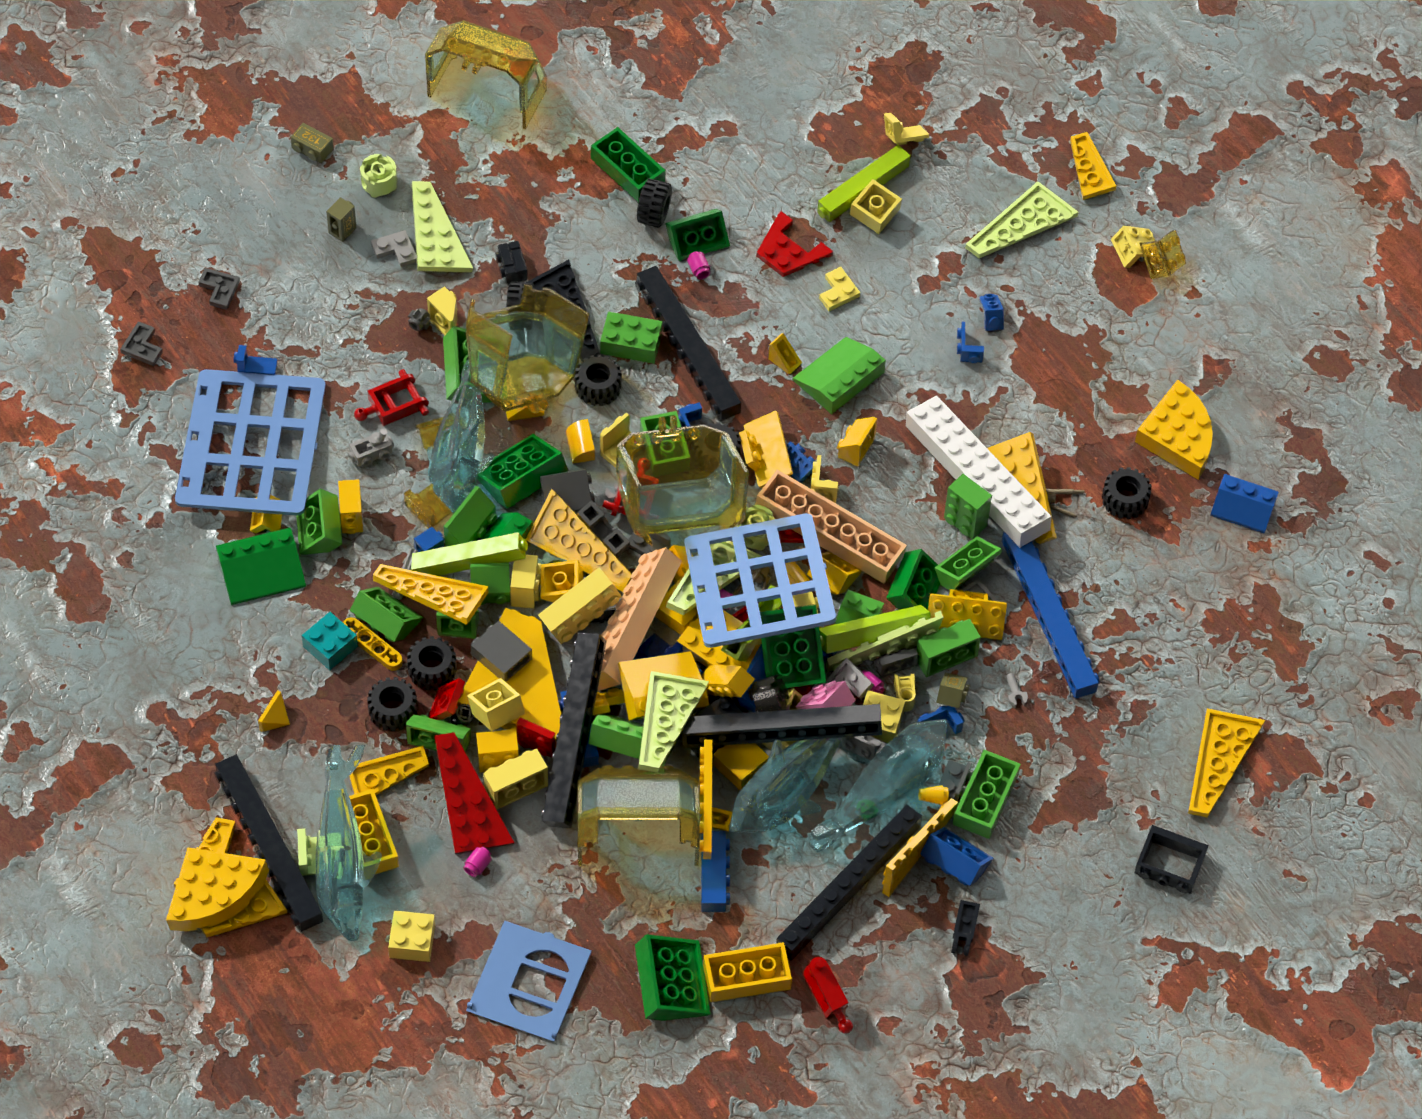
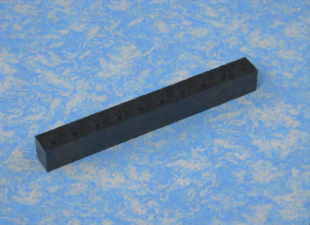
M653 266L638 272L637 280L635 281L637 290L642 292L646 305H650L654 318L662 321V331L668 334L670 344L676 347L679 359L684 360L687 372L693 375L694 382L698 388H701L705 401H709L713 414L717 415L720 421H723L741 413V401L658 267Z
M578 633L577 639L574 642L575 651L570 662L571 672L567 678V692L563 698L564 708L563 713L560 715V729L556 735L557 745L552 756L553 765L552 770L549 772V786L545 792V807L541 813L542 821L549 827H572L607 642L600 634Z
M880 704L693 716L689 718L684 726L682 737L684 748L704 747V740H712V746L873 736L882 735Z
M233 755L215 763V778L218 783L222 782L224 786L222 790L225 797L231 799V808L234 814H239L241 818L239 822L242 829H247L249 833L247 837L252 846L255 845L257 848V857L266 860L269 868L267 876L273 878V886L276 893H281L283 905L292 913L290 918L293 925L298 926L302 932L322 923V912L238 755Z
M906 804L777 937L776 944L784 942L787 958L790 961L921 827V814Z

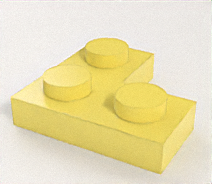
M842 267L825 274V279L832 289L819 294V299L828 311L860 297V291Z

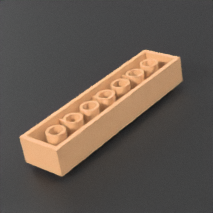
M779 470L775 471L757 495L755 505L765 506L770 509L774 519L805 513L811 514L819 546L882 583L887 581L901 562L906 551V544ZM800 527L792 528V530L802 535Z
M666 547L643 554L639 558V564L631 574V580L624 588V594L616 604V610L609 618L606 630L601 634L607 642L598 691L621 684L618 663L634 659L682 562Z

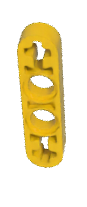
M350 617L343 621L347 627L348 625L351 627L355 626V630L353 628L349 629L357 635L358 646L391 671H396L402 667L401 654L359 620ZM363 635H368L371 637V639L367 642H363L360 640V637ZM377 646H382L385 650L382 653H376L374 649ZM390 658H391L392 660L397 659V663H395V662L390 663Z

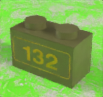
M302 123L291 136V146L296 152L302 153L311 160L321 164L334 149L333 138L305 123Z
M340 197L326 213L328 233L343 242L357 227L355 206L350 201Z
M945 672L939 687L936 703L959 708L961 702L965 703L966 696L968 695L970 685L966 684L968 678Z

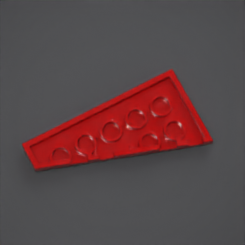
M452 732L435 735L455 854L474 851L477 847L492 848L514 844L511 835L456 734Z

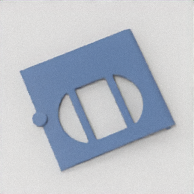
M504 921L472 998L467 1003L466 1011L554 1042L592 950L554 938V935L550 932L542 934ZM539 951L552 952L565 961L569 972L525 957ZM521 965L566 979L557 1003L512 988ZM512 995L552 1009V1011L537 1017L524 1015L514 1008L509 996Z

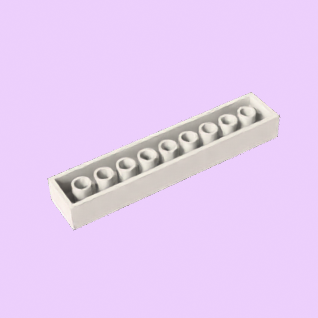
M938 396L906 412V427L955 479L965 474L992 495L989 516L1019 548L1050 531L1051 515Z

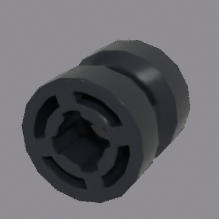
M459 705L455 714L451 716V723L467 727L474 719L470 705Z

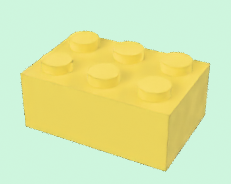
M537 749L526 751L521 756L515 759H508L504 764L498 767H491L483 773L484 788L496 810L548 786V767Z

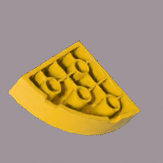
M1177 380L1138 428L1135 442L1192 477L1199 479L1205 470L1212 446L1213 432L1211 420L1199 397L1189 387Z
M188 847L166 918L170 930L193 931L205 926H216L245 909L250 900L260 891L269 873L266 860Z

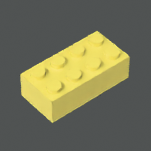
M599 567L538 614V616L560 644L571 640L573 635L579 630L585 629L589 622L594 618L600 617L607 608L617 604L622 596Z

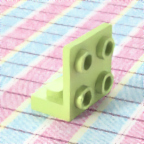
M297 829L299 870L302 876L340 873L339 836L310 837L306 836L305 829Z

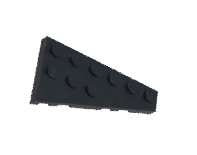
M568 259L526 282L534 284L535 304L583 362L584 358L589 359L592 355L598 357L600 351L586 314L570 260Z

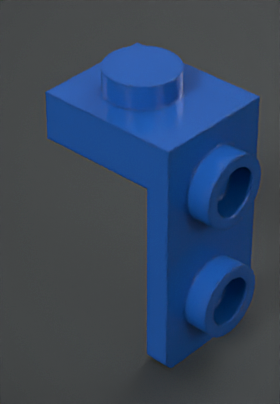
M985 294L980 296L979 300L984 310L985 331L1004 330V309L998 295Z
M962 321L961 328H957V339H960V343H957V354H960V362L982 363L984 346L965 345V321Z
M239 345L238 352L234 353V363H237L238 372L275 375L277 368L276 358L248 356L246 345Z
M700 402L688 404L678 409L679 421L684 431L683 435L686 443L689 442L691 448L694 447L695 435L689 422L702 418Z
M944 705L935 712L925 713L920 716L917 721V729L921 731L946 719L956 735L962 732L964 718L960 712L956 711L955 707Z

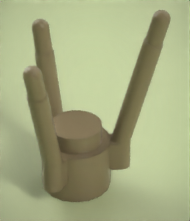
M1046 488L1051 509L1074 518L1077 517L1076 514L1052 505L1051 502L1055 503L1056 494H1084V490Z
M769 567L751 570L753 583L763 582L762 590L767 589V584L770 580L768 576L770 572ZM742 584L733 592V596L741 591Z

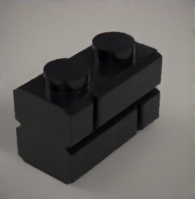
M513 241L509 242V244H499L495 258L497 264H501V267H499L501 278L505 277L507 284H510V282L526 281L528 279V270L519 242Z

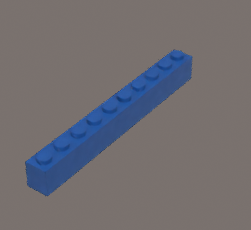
M1003 532L1002 544L1074 698L1077 699L1096 693L1100 683L1099 677L1092 670L1091 660L1084 653V645L1077 638L1075 626H1071L1068 611L1062 607L1061 596L1056 594L1054 590V582L1047 575V567L1040 560L1038 548L1034 547L1033 540L1019 548Z

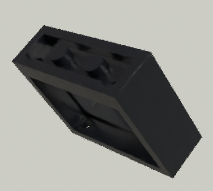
M1152 825L1134 873L1138 874L1141 878H1149L1157 881L1160 885H1168L1176 888L1179 892L1191 894L1209 845ZM1152 843L1197 858L1190 880L1145 864Z

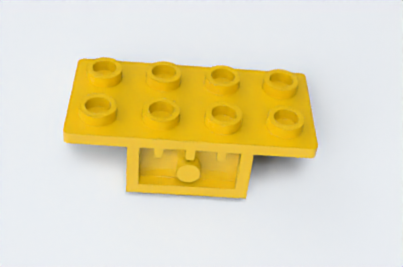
M773 411L745 424V430L739 432L746 464L755 471L758 486L763 488L776 470L788 476L792 475L793 471L778 412Z
M950 589L949 596L930 594L928 605L930 619L934 618V613L941 611L943 615L939 629L948 628L958 621L970 619L980 637L998 640L1003 638L1007 603L989 601L987 593Z

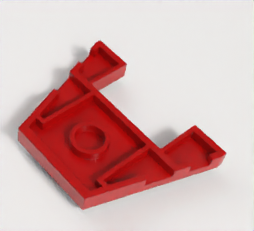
M780 211L760 245L756 257L779 275L785 277L804 269V266L808 264H815L822 258L833 256V250L822 242L810 252H807L783 234L793 224V220Z

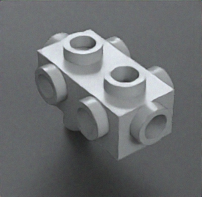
M381 429L379 433H373L369 437L349 444L350 452L348 456L352 463L356 462L358 467L361 465L367 467L376 459H387L393 453L392 447H394V443L390 436L387 437V431Z

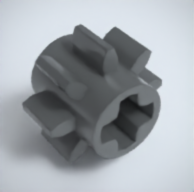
M425 309L412 310L408 315L409 326L415 331L427 330L431 324L429 322L431 319L430 314Z

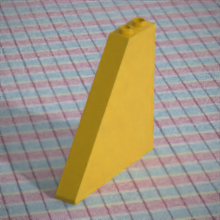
M505 608L499 621L532 649V660L506 683L521 696L525 714L520 717L555 732L556 742V735L560 729L561 711L541 621L533 616L523 615L517 610ZM477 661L463 688L464 693L458 700L457 706L461 704L470 705L467 695L499 678ZM520 717L506 723L501 728L507 730L516 729V723Z

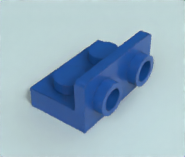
M790 441L786 446L793 471L792 476L802 483L812 473L813 461H816L811 456L807 457L804 454L806 450L799 443L795 445Z

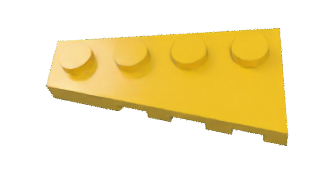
M424 746L347 766V771L354 794L373 789L375 795L429 767Z

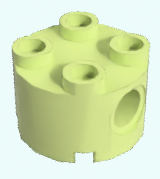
M374 154L363 160L360 167L361 184L371 197L376 198L387 195L397 188V169L391 157Z
M753 505L750 508L746 507L739 513L737 527L774 520L773 513L770 509L761 505ZM767 534L744 538L745 546L760 551L769 545Z

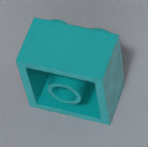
M331 612L327 613L301 635L303 647L329 671L358 647L357 635Z

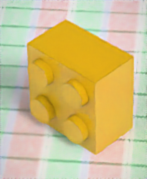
M516 729L476 733L480 773L486 772L491 767H498L508 759L519 757Z

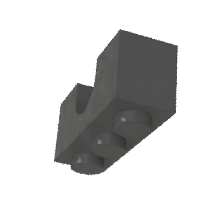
M592 500L577 512L579 518L617 558L630 548V541L618 528L615 529L611 526L604 513Z

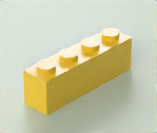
M709 665L701 675L703 680L709 681L706 688L707 696L741 697L755 680L742 666Z

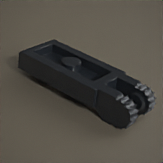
M960 900L951 953L956 954L958 940L966 941L963 953L965 956H968L978 918L979 903Z

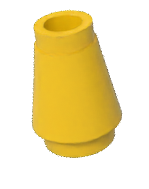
M940 785L919 789V801L939 805L947 803L949 798L948 788Z

